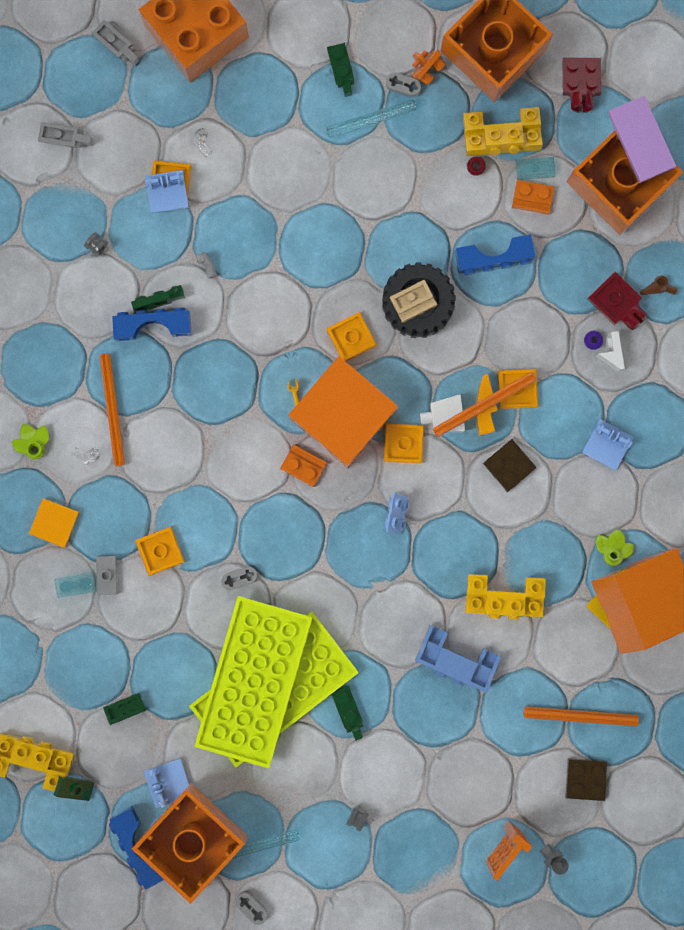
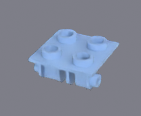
M183 170L145 176L151 213L189 208Z
M600 419L582 453L616 471L627 449L632 445L634 437Z
M393 493L389 501L388 507L390 509H388L389 514H387L388 518H386L385 528L386 532L402 535L406 525L405 513L408 511L409 501L407 496Z
M181 759L144 771L156 808H162L173 803L189 785Z

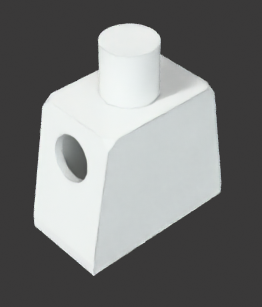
M461 395L430 403V412L420 413L421 424L432 423V428L462 412ZM462 423L448 432L463 433L465 432V425Z

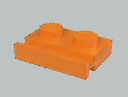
M517 180L512 208L549 215L554 186Z
M293 444L280 469L314 487L327 462Z

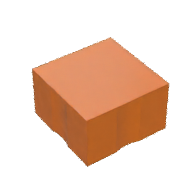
M338 356L288 414V417L307 435L320 442L327 452L348 468L365 449L368 441L394 415L398 405Z
M677 548L651 554L631 563L624 569L613 571L591 581L600 605L607 615L611 632L621 654L647 650L684 632V564Z

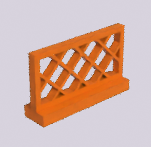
M507 821L503 826L507 832L485 861L492 877L496 881L499 880L521 849L528 853L533 847L525 834L510 821Z

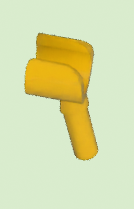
M295 379L296 386H291L288 380L287 388L292 392L296 406L299 403L297 392L299 381Z

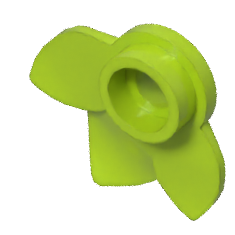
M23 424L20 430V439L13 440L12 445L18 453L26 454L34 460L40 459L45 453L44 446L49 441V431L45 425L36 430L30 425ZM34 447H38L39 451L36 454L32 452V449Z
M619 529L613 531L609 538L598 535L596 538V548L603 554V559L609 566H618L623 559L629 558L633 553L634 545L625 543V536ZM610 554H615L617 558L612 559Z

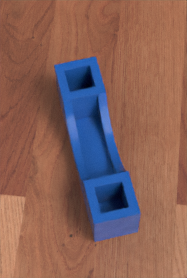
M529 234L513 237L508 250L498 256L485 255L475 245L456 248L455 256L459 274L464 273L467 276L475 274L477 270L489 272L494 270V267L501 266V269L512 267V264L520 263V265L530 264L531 260L535 258L532 236Z
M174 308V311L167 312L166 309H157L155 313L141 310L136 311V314L130 315L128 312H118L117 316H112L113 337L116 341L135 340L138 332L144 326L153 323L161 324L168 328L173 337L192 336L191 314L185 308Z
M131 806L112 816L109 820V827L113 834H117L121 850L126 851L129 857L127 858L131 869L134 868L138 874L136 879L139 885L144 886L146 890L163 881L164 879L132 850L135 845L136 830L141 824L134 807Z

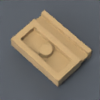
M425 280L390 297L402 323L437 306Z

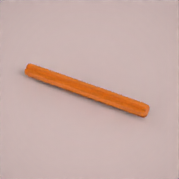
M106 353L100 355L113 461L115 466L125 465L111 356Z
M532 372L526 374L434 427L435 435L437 437L442 436L536 381Z
M524 707L523 711L524 718L635 727L639 724V716L631 714Z

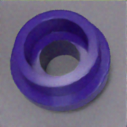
M590 331L584 337V344L590 350L599 349L603 344V336L598 331ZM591 337H596L597 343H592Z

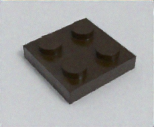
M513 439L509 440L482 463L506 492H509L537 468Z
M568 758L565 798L605 801L607 761Z

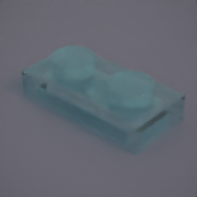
M554 157L515 161L517 180L555 177Z
M94 573L54 579L57 598L96 592Z

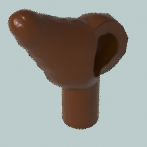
M657 276L654 282L640 291V295L661 294L663 292L675 295L678 288L668 285V279L665 276Z

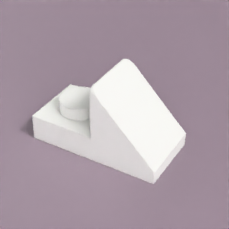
M619 331L611 332L608 334V338H606L607 349H610V352L599 353L596 357L619 372L625 369Z

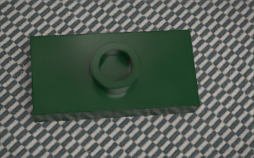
M140 692L103 707L109 725L146 711Z
M59 776L54 796L89 801L95 782Z

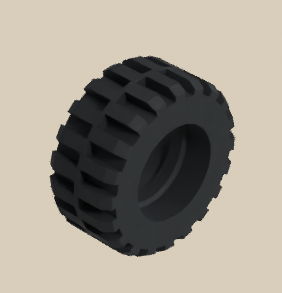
M416 262L415 265L407 264L404 265V268L397 269L393 276L389 277L383 290L382 308L387 322L391 323V327L394 330L397 329L400 331V334L404 336L409 335L411 336L410 338H426L428 335L438 333L440 329L446 326L455 308L456 295H454V286L449 281L450 278L447 274L444 275L440 268L437 267L435 269L432 267V264L428 263L427 265H421V262ZM425 280L427 286L436 295L437 306L430 315L424 318L414 317L402 323L390 297L405 290L409 285Z

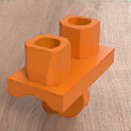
M424 50L421 54L415 52L413 54L415 62L412 66L414 68L418 67V69L412 74L411 78L428 85L434 78L428 72L429 68L432 67L436 72H439L445 66V62L440 57L442 53L439 50H436V52L432 51L425 59L428 55L427 51Z

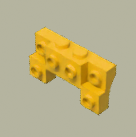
M539 107L521 108L519 112L520 122L484 125L482 112L463 113L466 156L488 154L495 156L500 153L516 154L525 151L542 150Z
M467 574L465 613L489 614V618L500 619V615H508V619L520 620V616L543 617L545 578L525 577V591L521 593L487 591L488 575Z
M0 733V777H7L11 763L46 773L43 789L54 792L59 776L68 777L75 753L52 747V743L33 742L31 737L22 736V738Z

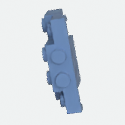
M429 625L415 661L436 670L435 674L440 677L446 678V675L454 678L452 682L463 686L465 683L487 693L501 656L483 648L477 662L443 648L442 646L448 633Z

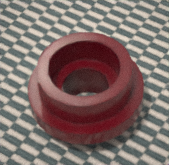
M472 157L467 162V170L471 175L478 176L485 171L486 164L481 157ZM474 163H477L479 165L478 170H475L473 168Z

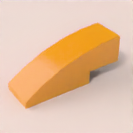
M484 374L481 379L476 403L493 394L488 374ZM496 404L476 415L478 436L495 432L491 414L498 411Z

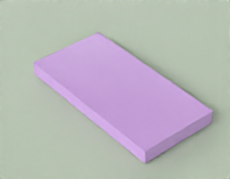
M645 96L608 111L610 120L639 183L676 167Z

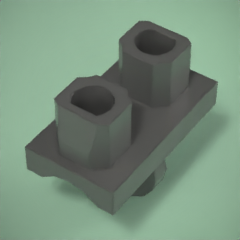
M548 843L540 850L547 859L544 863L547 867H552L556 874L562 875L568 871L569 864L563 858L565 855L559 849L555 851Z

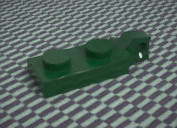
M341 43L327 47V52L335 83L338 88H343L345 97L352 96L351 85L354 84V75L346 45Z
M178 285L172 286L166 292L163 290L157 291L152 296H139L135 298V301H131V304L136 313V311H147L171 304L172 301L185 298L182 286Z
M347 685L337 689L331 695L347 733L352 731L357 741L363 738L360 728L364 727L363 720L350 687Z

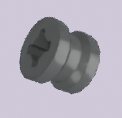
M95 232L86 240L84 247L90 249L92 254L97 257L105 250L108 242L102 240L100 235Z
M354 807L346 825L354 826L360 832L369 814L366 812L362 813L358 808Z

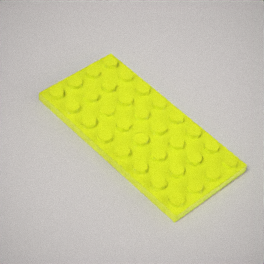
M241 596L237 597L194 747L270 768L313 617Z
M312 611L307 614V616L313 618L280 733L359 673ZM210 690L189 705L200 722L203 718ZM228 757L235 768L244 762Z

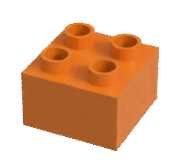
M150 0L138 9L144 26L190 83L249 38L246 21L229 0Z
M478 0L443 35L440 51L495 103L547 50L553 34L518 0Z
M614 130L572 171L567 183L621 235L681 176L683 171L676 165L672 170L639 183L619 137Z
M190 783L142 835L132 850L191 904L245 845L248 835L197 787Z

